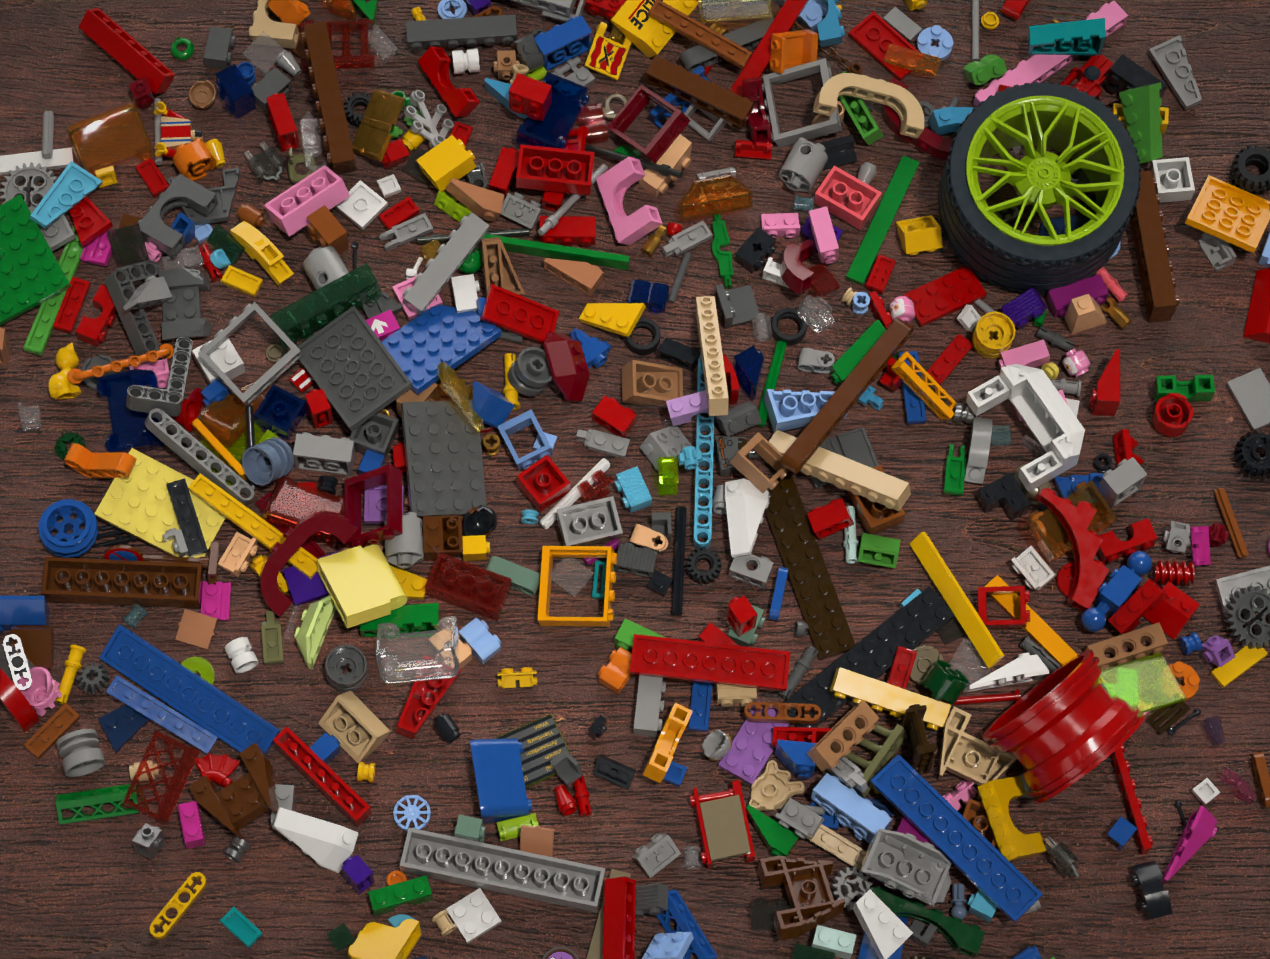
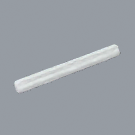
M605 458L601 459L540 520V525L544 529H548L557 520V509L571 506L610 467L609 461Z

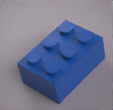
M582 15L572 17L566 23L556 25L551 30L539 33L534 38L539 52L543 55V67L546 71L590 51L592 30Z

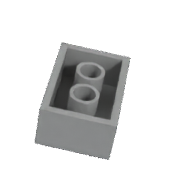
M307 432L296 434L293 451L295 469L352 476L356 457L354 441L345 437L336 439L328 435L313 436Z
M613 496L560 508L556 511L564 546H587L620 538L623 534Z

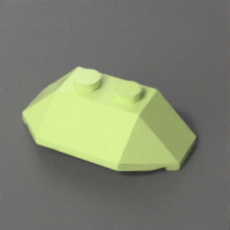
M330 595L311 603L308 610L305 609L301 617L302 625L297 627L294 638H296L297 646L310 670H313L337 609Z

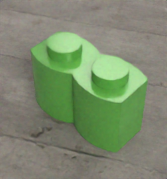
M995 54L987 55L980 61L971 62L963 68L966 80L975 85L984 84L991 78L1000 77L1007 72L1004 59Z

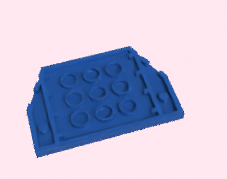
M438 305L426 310L421 316L419 315L381 342L412 382L411 390L420 394L502 336V331L494 324L481 320L476 312L457 313V309L454 307Z

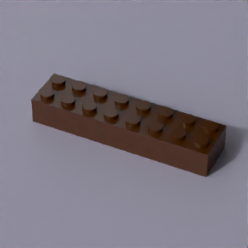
M326 21L304 25V32H301L321 132L324 135L325 151L329 152L327 153L329 169H333L337 175L356 171L355 158Z
M1142 171L1139 173L1141 174L1139 198L1130 218V225L1148 323L1171 321L1173 314L1176 312V306L1179 305V298L1174 292L1176 282L1175 278L1171 276L1172 262L1168 260L1169 245L1165 244L1166 229L1162 227L1163 213L1162 210L1159 211L1158 206L1160 204L1159 194H1156L1155 190L1157 181L1153 177L1152 171Z
M45 557L41 594L45 596L47 602L201 608L204 571L202 564Z

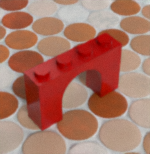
M502 147L489 183V190L504 194V198L509 193L512 182L517 175L519 151L514 148ZM545 191L542 199V209L556 212L563 205L567 193Z

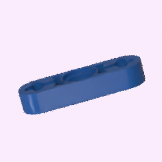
M779 566L769 614L770 620L778 621L789 568Z

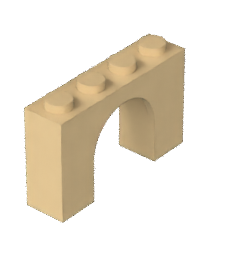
M257 0L258 7L257 11L255 10L253 13V26L249 28V37H251L253 44L296 49L300 34L297 25L271 20L269 18L271 9L267 4L270 0Z

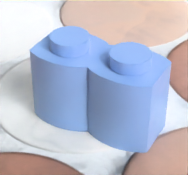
M475 618L459 630L458 634L462 642H466L471 647L474 656L484 664L501 651L500 644L502 642L497 635H492L488 631L489 627L484 620L480 621L478 618Z

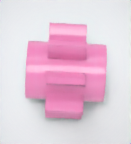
M145 242L139 249L142 262L152 260L157 263L162 256L161 250L157 249V246L151 242Z

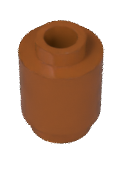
M242 204L237 211L236 216L239 217L240 221H246L255 228L262 227L265 222V214L250 204Z

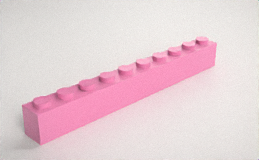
M1112 1L1109 4L1105 3L1098 12L1089 14L1086 20L1105 18L1106 37H1108L1126 24L1128 15L1115 1ZM1031 55L1027 61H1021L1012 71L1008 70L999 80H993L989 87L979 90L975 94L973 105L978 107L981 101H985L990 95L994 96L998 92L999 85L1014 87V85L1018 84L1020 86L1028 82L1029 84H1033V82L1041 83L1080 55Z

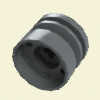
M341 645L331 650L325 664L327 682L338 692L345 693L350 690L354 692L359 689L365 682L367 675V662L362 651L352 645ZM346 668H348L349 672L343 674V671H345Z

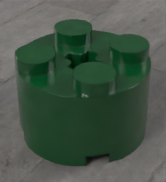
M937 660L921 684L932 691L931 695L938 701L944 699L949 704L954 705L967 687L969 680L958 669L956 671L951 669V664Z

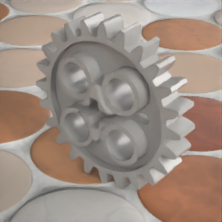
M33 162L30 163L29 167L23 163L22 169L16 166V172L9 170L11 176H4L7 182H1L4 188L0 189V193L3 194L0 196L1 201L7 202L20 194L27 206H29V201H31V207H28L31 214L38 206V204H35V201L40 198L43 199L57 180L52 170L48 172L47 166L42 169L40 163L35 167ZM20 181H26L24 185L18 186ZM39 181H44L43 185L36 186Z

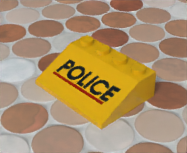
M626 0L610 21L648 58L658 55L676 31L648 16V12L656 0ZM661 0L687 16L691 14L699 3L697 0Z

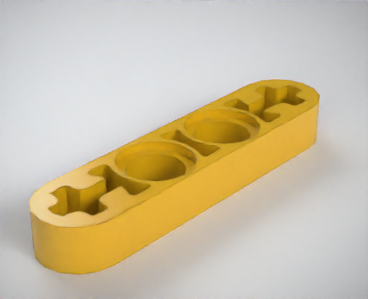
M192 873L153 920L149 929L153 938L164 939L203 892L207 881L202 873ZM199 878H201L200 881H201L202 884H201V885H198V884H197V885L193 888V890H194V892H195V894H193L192 891L190 890V889L194 886L193 880H194V879L198 880ZM182 893H188L190 900L182 903L179 901V896ZM169 909L177 910L178 913L175 918L170 919L166 916ZM161 918H164V920L170 923V925L168 926L165 923L162 927L163 932H158L156 934L155 927H160L163 924V920H161Z

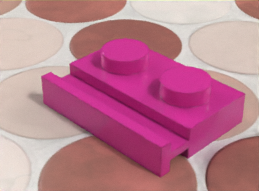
M108 229L85 245L80 257L81 261L107 266L119 236L117 230Z
M203 581L201 614L217 618V621H229L231 582H216V585H208V581Z

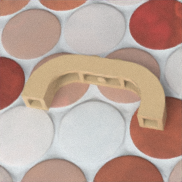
M854 73L838 74L831 77L823 85L814 101L813 112L827 116L832 115L837 107V98L843 95L890 106L898 113L901 120V135L918 138L924 130V114L917 99L905 88L882 79L878 80Z

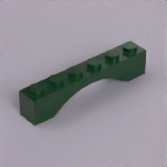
M876 886V888L872 887L870 889L897 917H910L921 920L929 925L933 924L938 927L937 930L950 942L954 951L972 958L978 954L985 934L984 931L980 930L979 926L962 923V920L957 917H947L943 915L942 911L937 909H927L920 902L914 901L912 903L907 901L904 896L890 894L883 887Z

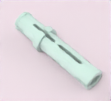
M848 506L854 525L844 529L845 540L843 541V546L846 550V562L854 564L858 562L857 547L859 546V541L856 538L855 507Z

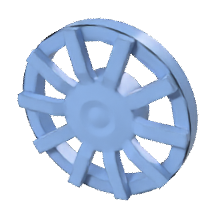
M406 795L396 803L393 816L396 824L402 830L408 831L410 822H414V829L421 830L428 824L431 810L424 798L419 795ZM409 799H415L413 805H411ZM405 800L408 804L407 807L404 804H402V802H404ZM419 800L422 804L417 807L416 805ZM399 806L405 809L404 811H397ZM426 806L427 811H420L422 807ZM397 814H404L402 818L397 819ZM420 814H427L426 820L420 817ZM405 819L407 820L406 826L401 824ZM418 819L423 822L420 826L416 822Z

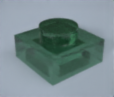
M344 923L327 933L337 952L355 942V939Z

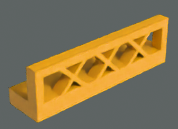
M905 351L891 369L941 420L951 419L955 414L952 409L956 406L957 402ZM905 359L910 362V367L904 361ZM915 372H920L923 380ZM928 385H932L935 388V392ZM940 398H945L950 403L949 406H947Z

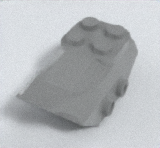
M880 828L868 847L862 862L861 871L885 883L884 885L888 888H897L903 891V895L909 898L915 897L933 907L935 903L943 902L952 882L949 876L951 862L940 851L934 849V845L928 842L922 843L916 840L917 838L912 834Z

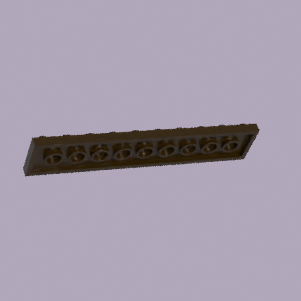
M785 476L782 480L779 478L777 479L779 483L772 490L769 489V505L764 510L784 567L789 568L787 575L804 621L809 626L808 632L814 648L819 651L817 656L820 661L846 653L856 644L793 476Z

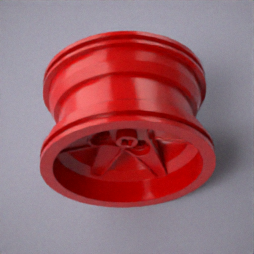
M1087 650L1077 655L1040 681L1003 712L982 735L984 741H989V747L996 746L1000 752H1012L1024 766L1023 775L1025 782L1029 786L1028 795L1033 797V801L1036 804L1056 796L1089 773L1119 748L1139 728L1145 719V715L1139 712L1138 706L1131 707L1125 700L1117 696L1111 697L1099 682L1102 670L1097 665L1099 658L1093 657L1095 653L1092 650Z

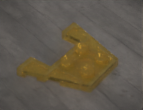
M443 361L438 365L441 389L446 394H449L475 430L480 432L484 429L483 420L473 410L469 400H473V386L470 385L468 387L466 385L467 380L464 378L459 379L456 376L457 372Z

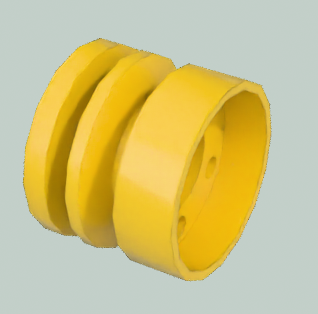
M989 312L983 315L978 321L972 337L973 347L977 353L984 358H1000L1001 352L1009 350L1014 340L1016 330L1013 321L1001 312Z

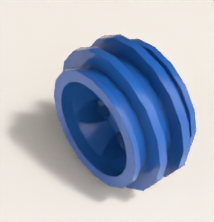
M73 499L59 500L48 506L41 515L38 524L39 536L46 549L55 556L62 558L79 557L88 552L95 544L99 533L98 522L91 508L82 501ZM71 516H77V518L71 519ZM86 524L85 529H80V525ZM53 530L58 531L56 535L51 534ZM73 530L71 534H67L68 531Z

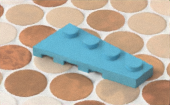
M71 161L32 212L29 219L46 229L98 188L103 181Z

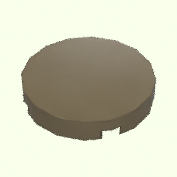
M920 645L913 649L917 651L910 678L921 684L937 660L944 661L940 652L932 646Z

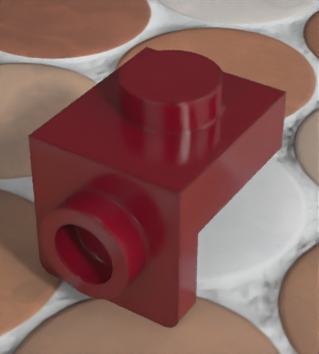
M146 78L129 84L137 110L147 108L154 103L153 94Z

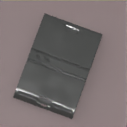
M864 427L838 434L835 437L826 438L820 446L871 468L879 465ZM811 475L815 488L831 484Z

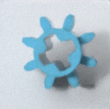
M694 446L684 447L681 450L682 453H679L678 456L679 465H684L685 469L688 470L697 468L699 466L698 463H701L702 459L701 450L696 451Z

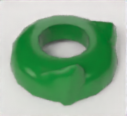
M177 37L171 45V54L177 60H187L193 55L195 46L189 39ZM180 44H185L187 46V49L184 52H180L177 50V47Z

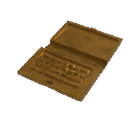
M378 89L374 90L352 144L354 153L380 162L382 161L392 135H389V132L391 131L392 124H396L405 98Z

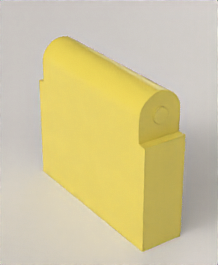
M360 545L317 559V572L346 628L390 615L391 610L398 609L407 602V596L379 545H370L364 548Z

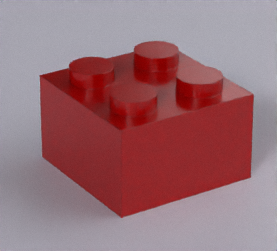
M517 73L509 90V109L517 114H525L533 120L543 121L551 105L552 86Z
M548 455L517 475V486L539 513L570 491V481Z

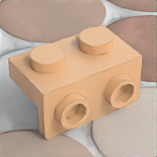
M236 532L221 557L218 567L239 577L241 572L244 573L249 565L247 561L250 556H254L258 550L257 539L254 537L250 539Z

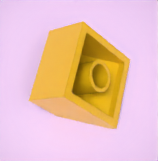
M932 215L896 221L901 246L906 254L916 255L921 251L934 252L938 248H943L941 227Z

